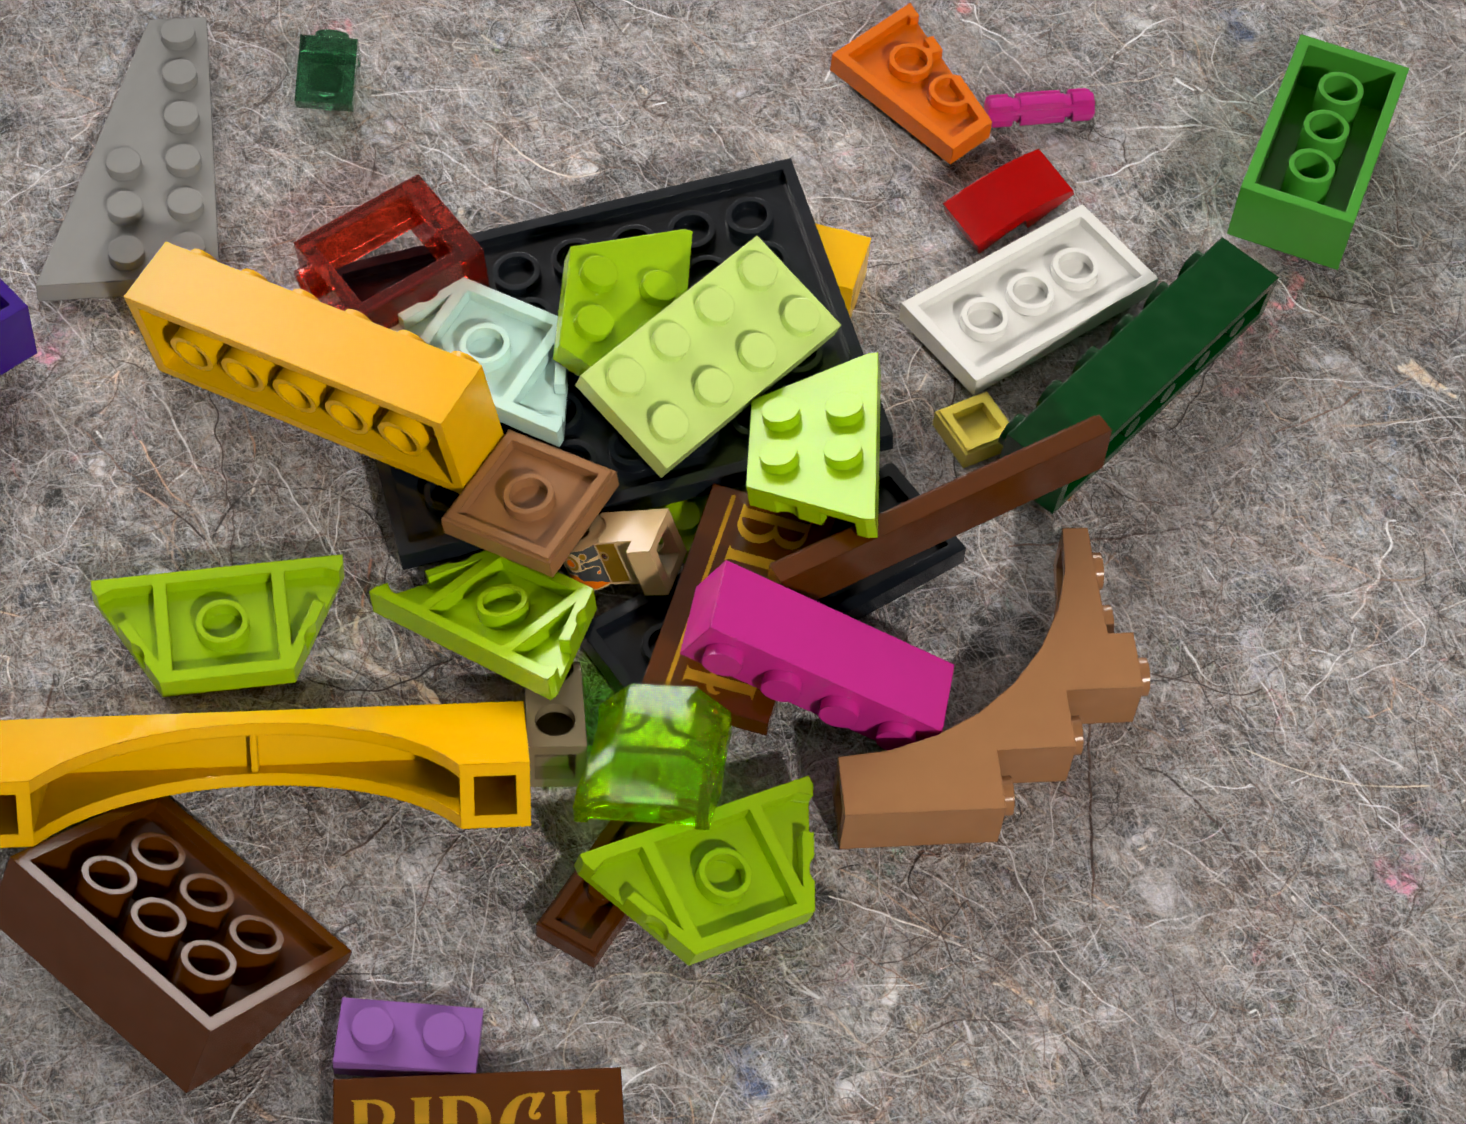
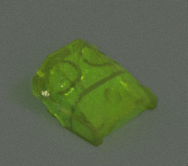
M631 683L601 703L591 754L576 789L573 805L574 821L588 822L589 819L693 825L695 830H709L722 790L726 757L732 736L731 712L699 688L687 686Z

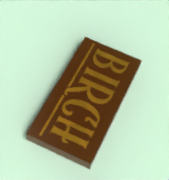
M713 484L640 686L639 701L766 736L778 701L766 697L760 689L731 676H720L711 673L704 668L702 663L680 654L696 586L726 560L768 579L770 563L831 536L836 518L827 516L822 525L801 520L790 512L776 513L751 506L747 492Z
M621 1067L333 1079V1124H624Z

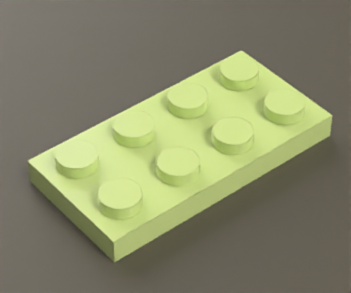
M755 236L581 374L575 386L662 478L752 404L753 399L764 394L832 338L841 324L758 236Z

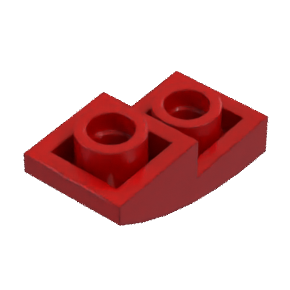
M1037 149L1000 166L976 180L945 201L943 206L946 214L978 254H980L1021 223L1027 228L1035 224L1072 197L1074 191L1040 149Z

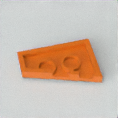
M909 3L832 54L830 70L951 165L990 137L992 120L961 75L952 74L942 59L943 49L934 36L927 37L918 24L919 15L912 4Z

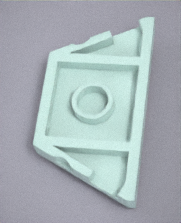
M465 277L441 289L433 299L426 302H418L398 313L399 324L390 328L391 330L396 332L399 330L410 331L429 345L449 353L453 351L464 352L482 365L501 423L557 447L561 446L565 434L569 370L553 360L557 315Z

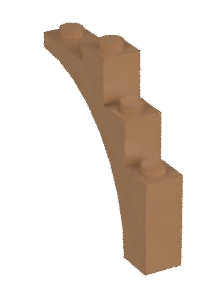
M1088 528L1062 529L1053 563L1056 604L1053 622L1041 649L1013 685L981 712L939 735L888 751L838 757L832 796L839 849L998 842L1004 817L1012 816L1014 813L1015 795L1013 783L1066 781L1074 755H1081L1083 751L1084 736L1082 724L1133 722L1141 696H1148L1150 691L1149 663L1146 657L1138 658L1133 632L1114 633L1111 605H1102L1100 590H1102L1104 584L1103 558L1100 552H1092Z

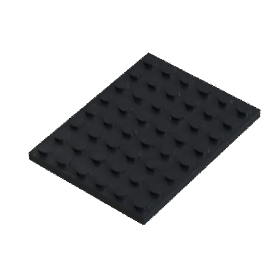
M791 158L328 267L337 308L342 311L346 309L359 311L373 323L390 329L399 324L398 313L418 302H426L433 299L441 289L463 277L558 316L564 261L571 246L680 229L691 230L693 234L688 279L689 290L755 236H758L841 324L832 338L761 396L864 355ZM570 370L564 441L560 447L500 422L504 435L510 429L616 471L619 486L600 513L648 510L708 495L713 484L733 489L745 486L747 481L751 404L662 478L575 386L580 376L575 375ZM880 399V452L893 449V432ZM376 460L403 570L484 550L444 533L441 518L459 496V493Z

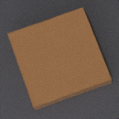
M508 429L441 518L444 533L553 578L618 488L617 472Z

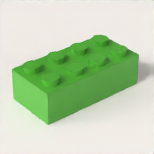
M1301 34L1242 182L1227 234L1338 270L1409 68Z

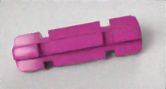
M1087 88L1067 89L1066 94L1060 93V90L1016 93L1014 98L1008 97V94H995L985 98L984 110L992 120L991 127L993 128L1011 127L1013 121L1019 122V126L1063 123L1065 117L1071 119V122L1089 121L1095 114V99L1093 92Z

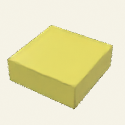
M986 391L935 411L932 425L960 465L966 468L1001 453L1003 446L998 440L1009 421Z

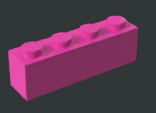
M727 560L696 586L680 651L681 655L702 663L704 668L711 673L738 679L760 689L766 697L772 700L789 702L819 715V718L828 725L848 728L873 739L881 748L887 751L942 733L955 664Z

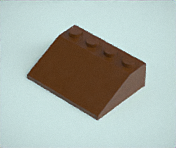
M168 796L112 809L51 837L34 847L10 856L0 884V929L185 1093L190 1092L236 1065L344 966L352 953L347 946Z

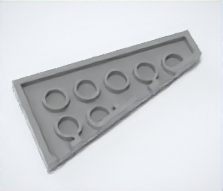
M206 17L154 19L148 21L37 281L36 291L39 302L124 296L165 242L189 251L194 248L203 250L220 262L209 41Z

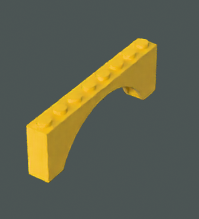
M524 701L0 720V848L34 847L49 836L70 825L137 802L194 791L247 786H313L371 793L411 803L432 811L449 820L460 829L531 826L530 759Z

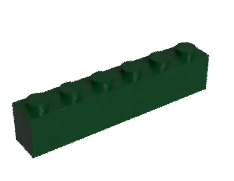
M1223 237L1205 253L1199 250L1195 251L1183 264L1174 282L1170 285L1165 281L1161 282L1149 295L1143 310L1134 317L1130 313L1126 314L1114 327L1108 342L1100 350L1092 346L1081 356L1072 371V375L1064 383L1058 379L1054 380L1041 394L1036 403V408L1027 417L1019 413L1011 419L998 440L1003 446L999 459L1085 419L1100 414L1112 430L1104 461L1105 465L1263 315L1279 277ZM1099 470L1034 499V501L1053 514Z

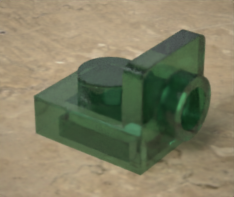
M332 29L318 30L315 32V35L300 34L294 99L297 108L354 112L357 68L361 65V51L358 39L349 38L347 33Z

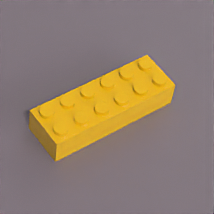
M165 242L123 296L159 371L460 494L504 436L482 365L470 355L461 351L449 353L427 344L423 339L410 331L399 330L396 332L375 324L359 311L353 309L342 311L324 304L314 295L303 289L291 291L269 282L254 270L244 268L240 271L218 262L203 250L194 248L189 251Z

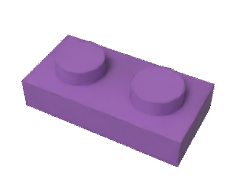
M342 997L333 1055L334 1074L377 1078L478 1073L484 1021L483 1008Z

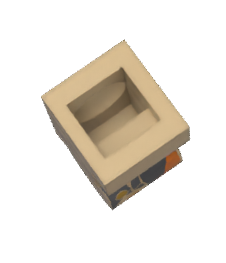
M668 508L604 512L595 518L563 564L570 578L594 588V591L611 584H640L645 595H669L687 550ZM662 537L663 543L658 545Z

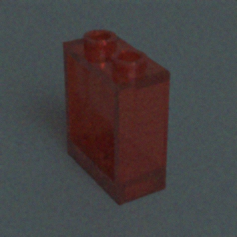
M419 174L294 242L300 265L298 269L294 270V276L300 289L311 293L320 302L342 311L346 309L359 311L373 323L388 329L399 324L398 313L418 302H426L433 299L441 289L463 277L490 288L483 248ZM411 230L437 261L361 302L336 270Z

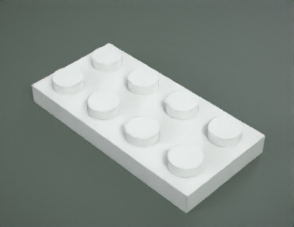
M1082 204L902 302L899 319L974 396L1149 297L1157 286L1158 277Z

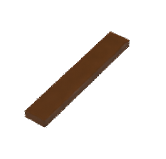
M1100 414L1094 415L879 513L878 538L858 536L856 525H853L770 563L768 579L815 601L1103 468L1112 430Z

